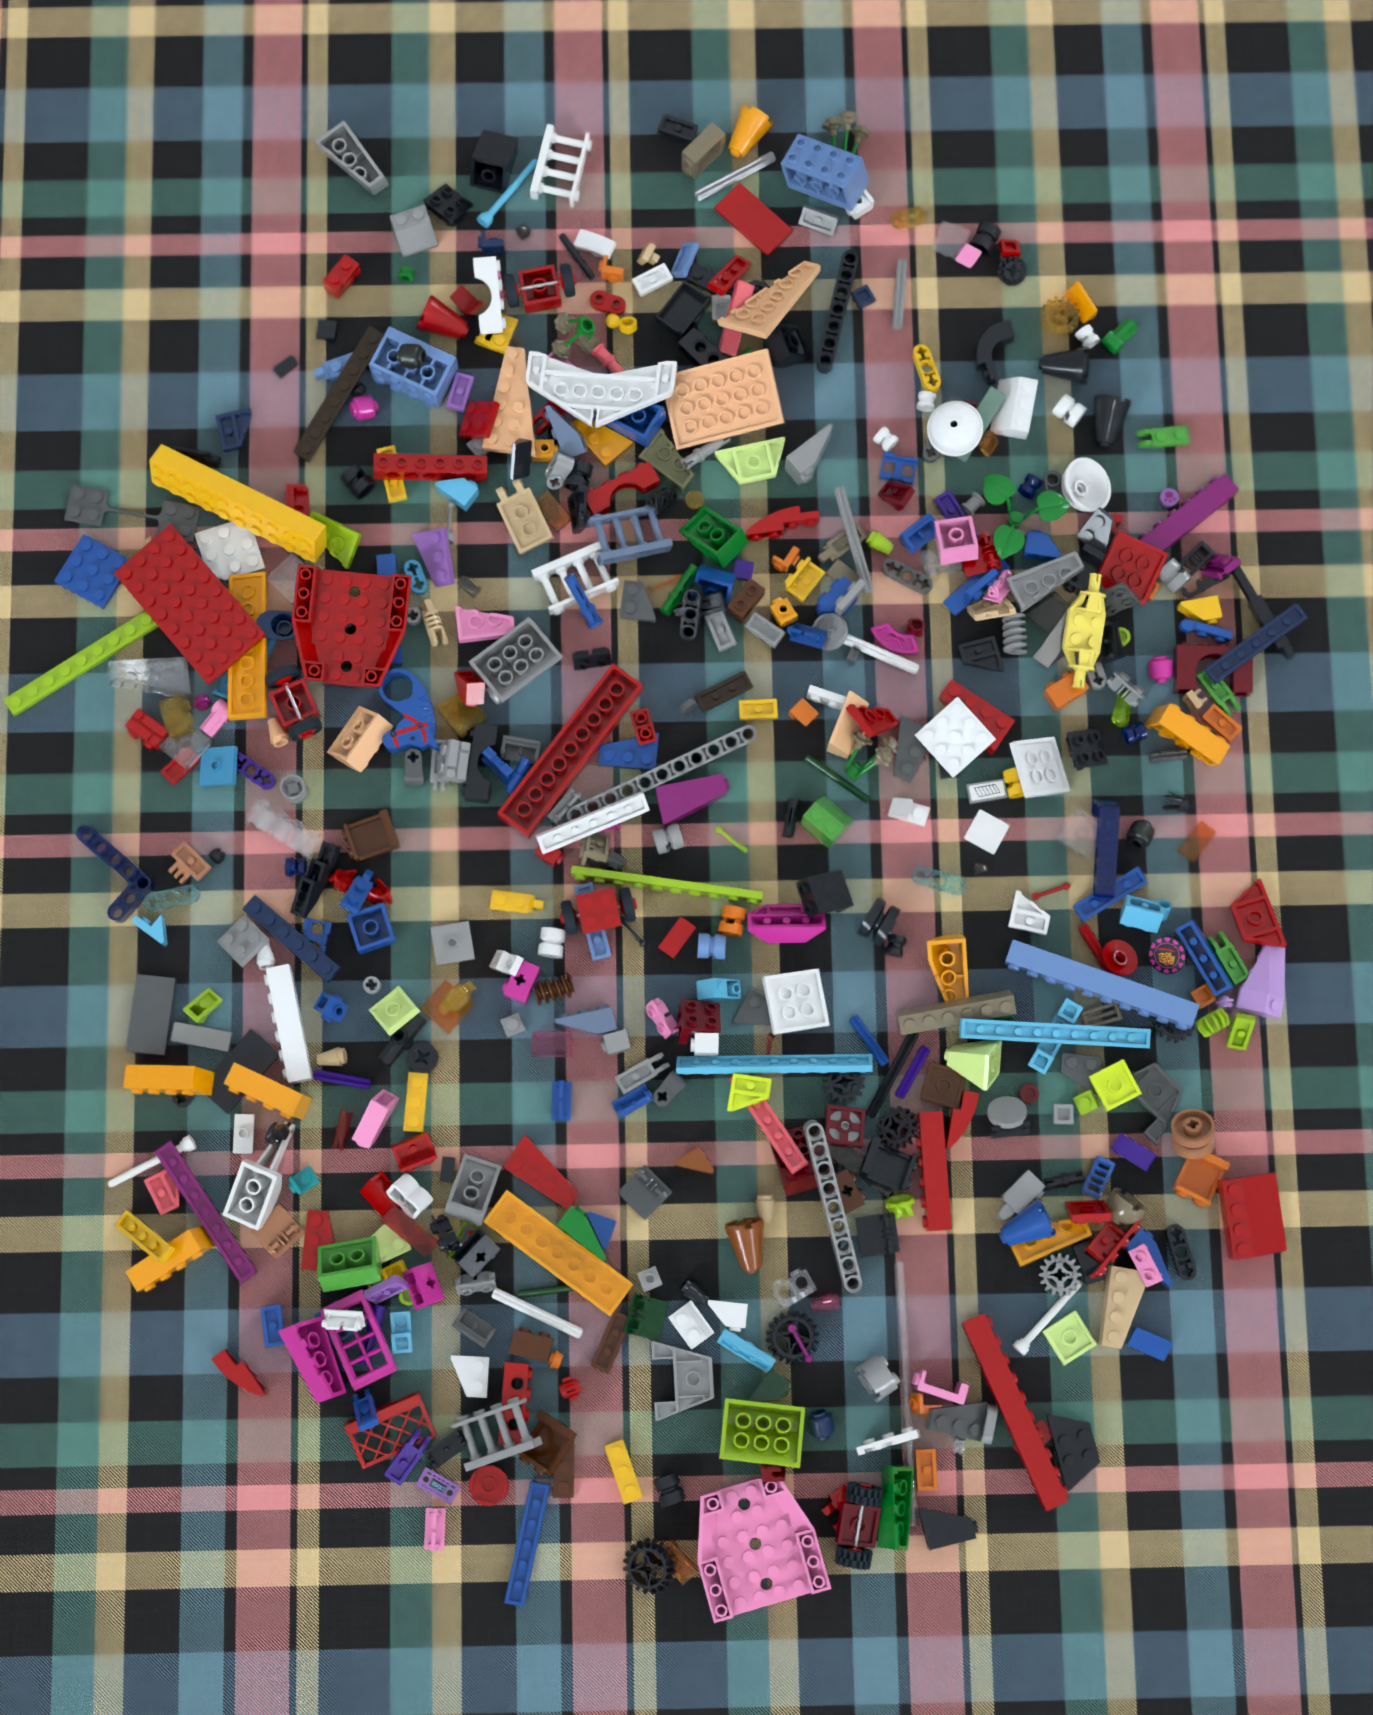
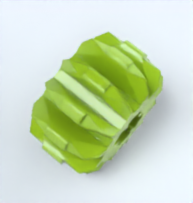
M1218 1008L1197 1020L1196 1025L1203 1037H1209L1227 1027L1231 1021L1227 1012L1223 1008Z

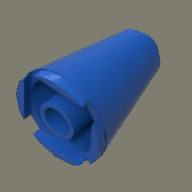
M1038 1199L1002 1226L999 1236L1003 1244L1007 1243L1009 1246L1053 1237L1057 1234L1055 1228L1051 1226L1052 1221L1044 1205Z

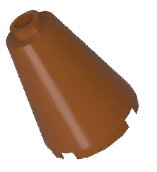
M762 1217L743 1218V1221L739 1222L737 1220L727 1222L725 1230L741 1269L746 1271L747 1274L758 1272V1269L762 1267L764 1232Z

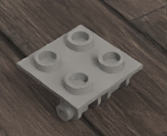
M1114 672L1116 677L1113 678L1111 676L1108 679V687L1116 692L1123 684L1124 686L1116 694L1118 695L1125 687L1128 688L1121 698L1131 691L1124 701L1130 706L1136 707L1140 703L1137 699L1146 697L1143 694L1145 690L1138 684L1133 685L1129 681L1131 678L1125 672Z

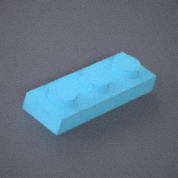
M724 1329L717 1340L718 1344L766 1373L770 1371L776 1361L768 1352L759 1350L753 1343L744 1341L733 1331Z

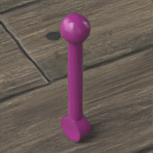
M789 1325L788 1330L793 1333L802 1349L805 1361L808 1363L812 1362L813 1357L808 1354L799 1338L796 1326Z

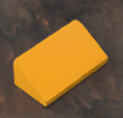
M1080 281L1075 282L1066 291L1065 297L1081 322L1085 324L1095 318L1098 309Z

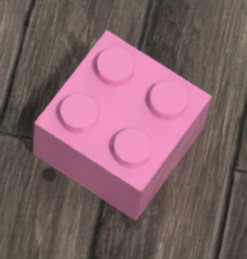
M972 516L934 521V535L941 565L978 559V542Z

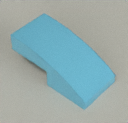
M410 1309L390 1311L393 1354L413 1352Z

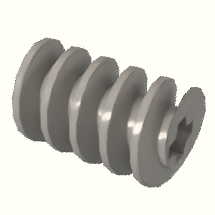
M1023 613L1002 618V622L1005 623L1002 626L1004 630L1002 635L1005 638L1003 644L1006 645L1003 647L1005 653L1012 655L1027 653V650H1022V647L1027 646V643L1021 641L1027 638V636L1021 635V633L1027 631L1026 628L1021 627L1026 624V621L1021 620V618L1026 617Z

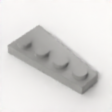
M1077 551L1008 577L1006 582L1021 612H1023L1083 571L1084 565Z

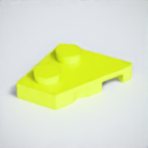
M733 1073L727 1111L732 1112L769 1100L773 1080Z

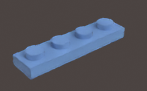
M593 883L574 886L575 895L594 892ZM605 930L586 934L593 962L612 957Z

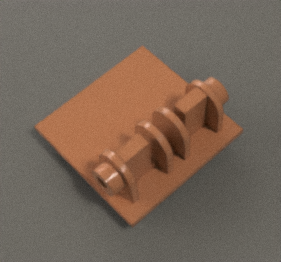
M280 1204L272 1210L260 1230L252 1229L250 1231L276 1260L305 1234V1231Z

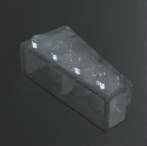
M185 657L109 661L107 665L109 686L130 690L137 689L147 693H160L170 697L177 696L182 699H188L191 694L188 663Z
M263 798L261 800L256 799L243 821L247 824L253 823L257 830L271 834L270 836L274 840L287 844L288 848L311 860L323 841L320 838L321 834L314 829L307 830L304 828L305 824L298 819H294V821L287 817L288 813L279 808L278 810L270 807L272 804Z

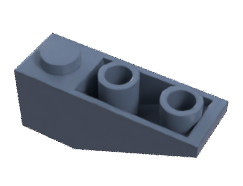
M553 405L545 406V417L552 424L553 429H551L554 439L558 440L559 453L574 458L589 452L583 434Z
M607 1005L598 1006L596 1010L590 1012L588 1009L579 1010L576 1015L571 1016L569 1013L560 1014L555 1019V1024L558 1026L597 1036L617 1031L612 1007Z

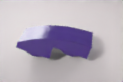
M1122 1133L1119 1134L1111 1147L1112 1151L1146 1172L1157 1156Z

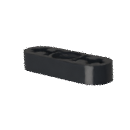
M1179 1224L1169 1225L1165 1230V1236L1177 1275L1182 1280H1192L1196 1276V1267L1185 1231ZM1173 1227L1180 1232L1177 1235L1178 1241L1183 1240V1243H1178L1174 1246L1172 1242H1176V1238L1170 1235ZM1179 1246L1186 1250V1255L1183 1258L1177 1257L1175 1253ZM1189 1260L1188 1263H1185L1186 1268L1191 1269L1189 1277L1186 1274H1182L1185 1268L1183 1264L1179 1265L1178 1261Z

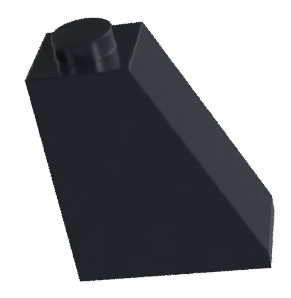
M917 1508L929 1550L976 1539L975 1533H978L976 1521H972V1518L927 1508Z

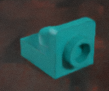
M307 1166L293 1177L290 1176L288 1178L290 1181L288 1184L289 1188L294 1194L298 1193V1195H303L320 1183L311 1166Z

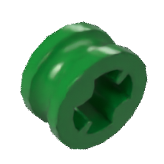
M406 266L399 267L398 279L405 282L414 281L412 276L415 274L414 269Z

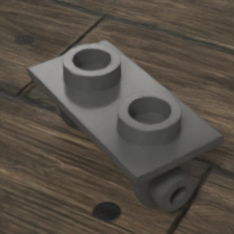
M611 851L606 862L595 861L591 858H587L586 862L609 871L622 872L627 859L623 858V855Z

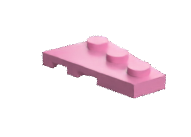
M455 606L459 643L500 639L515 628L513 616L497 613L488 614L475 609L466 610Z

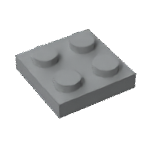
M244 914L217 943L243 968L270 939Z

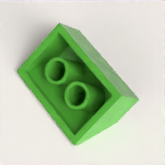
M376 1236L318 1247L317 1278L323 1292L382 1282V1264Z

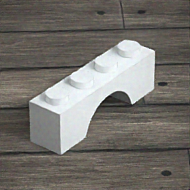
M496 256L473 258L474 277L485 282L491 292V303L488 309L478 315L480 334L503 333V329L506 328L505 317L501 316V310L504 309V300L499 295V291L502 290V280L498 279L497 272L501 271L500 260H496Z

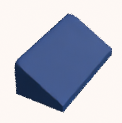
M1138 1327L1133 1328L1127 1346L1161 1361L1166 1359L1173 1345L1172 1342Z

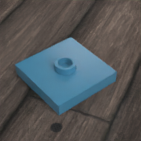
M238 747L201 748L199 786L236 785Z

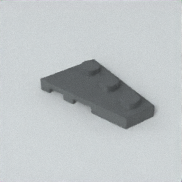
M901 715L893 775L911 783L927 751V748L915 736L924 726Z
M978 1401L977 1403H964V1405L930 1408L925 1429L980 1441L988 1402Z

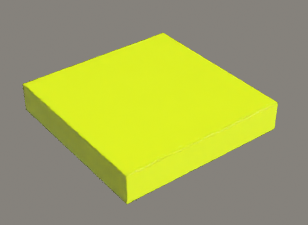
M1124 1059L1088 1077L1106 1112L1142 1094Z

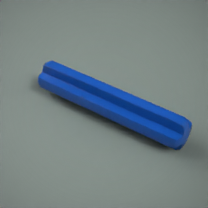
M855 1015L850 1018L849 1022L879 1065L884 1066L889 1062L888 1057L860 1017Z

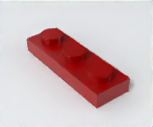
M736 254L711 279L707 288L723 297L735 285L736 280H739L750 269L752 263Z

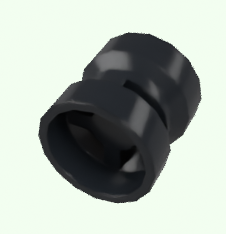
M890 934L887 938L889 944L885 947L884 953L889 956L902 958L904 954L903 946L906 945L907 938Z

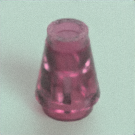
M831 1291L811 1300L813 1312L837 1311L838 1308H841L838 1293Z

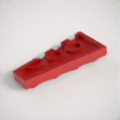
M524 1134L503 1168L568 1210L574 1204L579 1193Z

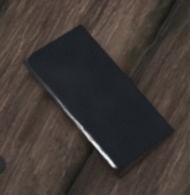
M519 438L512 444L511 480L530 475L531 440Z

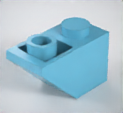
M710 978L696 981L698 1001L741 999L740 980Z

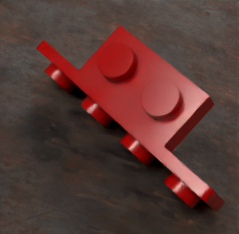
M1142 1218L1138 1222L1131 1224L1125 1232L1112 1221L1106 1222L1085 1249L1099 1262V1265L1089 1276L1090 1278L1101 1277L1107 1271L1106 1265L1109 1262L1112 1263L1119 1256L1117 1251L1120 1248H1125L1130 1242L1128 1237L1131 1234L1135 1235L1141 1228L1139 1224L1143 1220Z

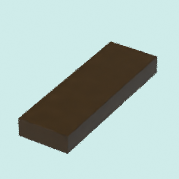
M744 670L695 695L694 698L702 713H705L752 689L753 685Z

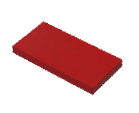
M740 182L714 207V210L767 257L793 232V229Z

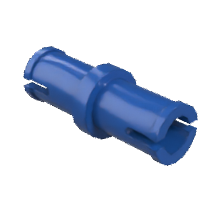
M521 756L516 769L512 773V777L504 789L506 792L512 794L523 780L532 763L530 759Z

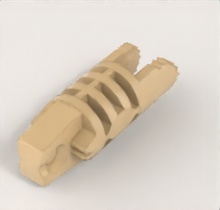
M431 599L423 600L421 603L423 610L421 615L432 647L438 645L436 634L439 635L443 645L448 644V638L437 608H434Z

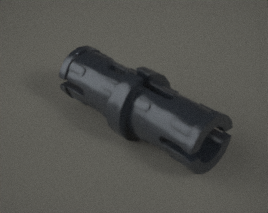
M788 799L787 812L783 818L785 820L783 837L794 838L795 825L799 819L797 815L800 800Z
M1082 1170L1065 1174V1172L1060 1173V1176L1044 1179L1046 1191L1061 1187L1065 1189L1069 1185L1085 1182V1176L1082 1175Z

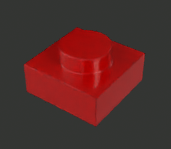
M1000 239L998 245L1001 257L1016 256L1019 258L1021 251L1018 240Z

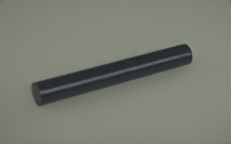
M560 234L559 239L588 279L590 281L596 277L566 234Z

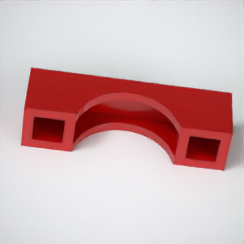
M649 461L646 463L641 462L634 467L635 469L620 473L616 479L606 480L601 484L602 486L587 490V508L590 514L605 515L611 512V500L622 489H635L644 495L659 487L660 479Z

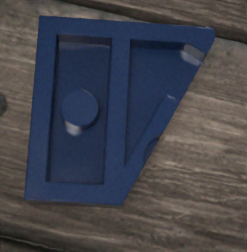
M251 408L215 415L224 453L243 448L252 415Z

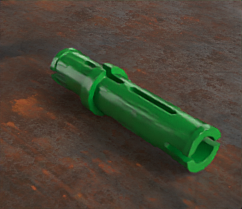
M689 564V567L673 591L668 593L667 600L660 608V611L665 615L670 616L676 605L681 603L682 596L699 569L696 565Z

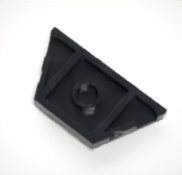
M1046 1414L1063 1484L1070 1491L1100 1463L1091 1425L1086 1421Z

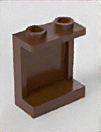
M387 809L379 811L380 814L355 823L343 824L344 830H341L344 841H349L350 848H347L351 859L354 858L357 863L401 848Z
M539 1410L535 1416L539 1419V1422L531 1435L532 1438L540 1436L543 1444L518 1453V1455L520 1456L519 1460L524 1464L529 1465L531 1463L534 1465L533 1470L542 1476L545 1473L552 1476L577 1436V1433L549 1414Z

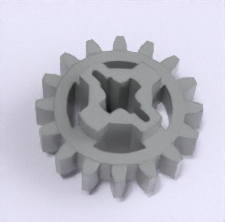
M1058 1253V1258L1052 1254L1051 1261L1045 1259L1046 1266H1040L1044 1270L1043 1273L1039 1274V1276L1044 1277V1280L1040 1283H1046L1045 1290L1052 1289V1295L1059 1292V1296L1062 1297L1064 1291L1067 1295H1070V1289L1076 1291L1075 1284H1081L1078 1277L1083 1276V1274L1077 1271L1081 1266H1075L1076 1259L1070 1261V1255L1068 1254L1065 1258L1062 1257V1253ZM1056 1262V1268L1053 1271H1048L1049 1267ZM1064 1262L1068 1263L1072 1267L1073 1271H1069L1065 1267ZM1059 1269H1062L1063 1273L1070 1274V1276L1062 1277L1061 1281L1059 1277L1052 1276V1274H1056L1059 1272ZM1048 1278H1052L1057 1283V1287L1053 1286ZM1069 1278H1073L1072 1283L1065 1288V1282Z

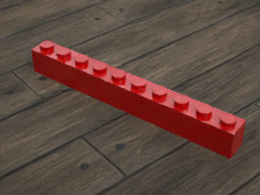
M983 1313L962 1322L963 1330L1043 1510L1049 1511L1069 1502L1067 1496H1069L1068 1490L1064 1484L1061 1485L1058 1479L1061 1477L1057 1466H1053L1050 1458H1052L1051 1452L1048 1447H1044L1041 1441L1044 1439L1040 1428H1036L1033 1423L1035 1420L1034 1414L1031 1409H1027L1024 1403L1027 1401L1026 1396L1022 1390L1019 1391L1016 1385L1019 1382L1015 1372H1011L1008 1364H1010L1009 1358L1006 1353H1002L999 1347L1002 1345L1001 1340L997 1334L994 1335L991 1329L994 1325L990 1316H986Z

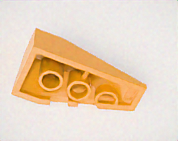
M942 935L927 940L928 962L944 1001L969 997L966 938L964 935Z

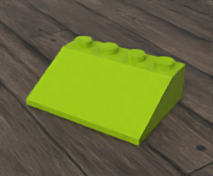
M725 1398L719 1459L800 1468L805 1407Z

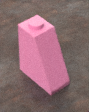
M382 1089L371 1099L352 1140L356 1141L359 1146L369 1149L377 1140L400 1098Z

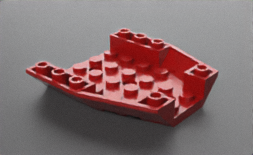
M298 564L292 625L304 679L328 685L359 688L381 687L406 633L412 576L401 574L385 576L319 569L317 566ZM354 587L360 589V594L357 597L350 595V590ZM349 624L356 626L354 634L346 633V627ZM350 662L352 669L349 672H344L342 670L343 663Z

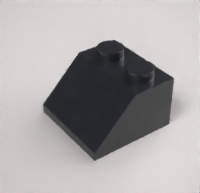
M779 323L767 339L762 338L764 347L769 349L773 367L786 368L812 358L799 325Z

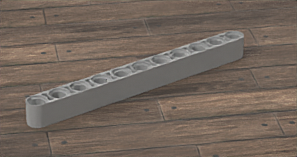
M751 725L736 729L570 807L566 812V819L568 822L572 820L570 812L574 809L579 811L580 817L590 813L587 805L591 801L597 804V810L610 805L605 802V796L608 793L613 794L615 798L613 803L641 791L644 793L752 742L757 737V731ZM745 729H749L751 731L752 736L750 739H745L743 737V731ZM727 737L734 739L735 743L732 748L726 745ZM710 745L717 747L718 751L715 756L711 755L708 751ZM693 753L700 755V762L698 764L693 763L691 760ZM676 761H680L683 764L681 772L674 769ZM659 769H663L666 772V777L663 780L657 777ZM642 777H646L649 780V785L646 788L641 787L639 784ZM625 785L630 786L632 789V793L629 796H625L622 793V788Z

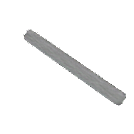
M843 486L836 487L834 493L859 579L861 578L866 582L863 592L870 593L874 588L845 488Z

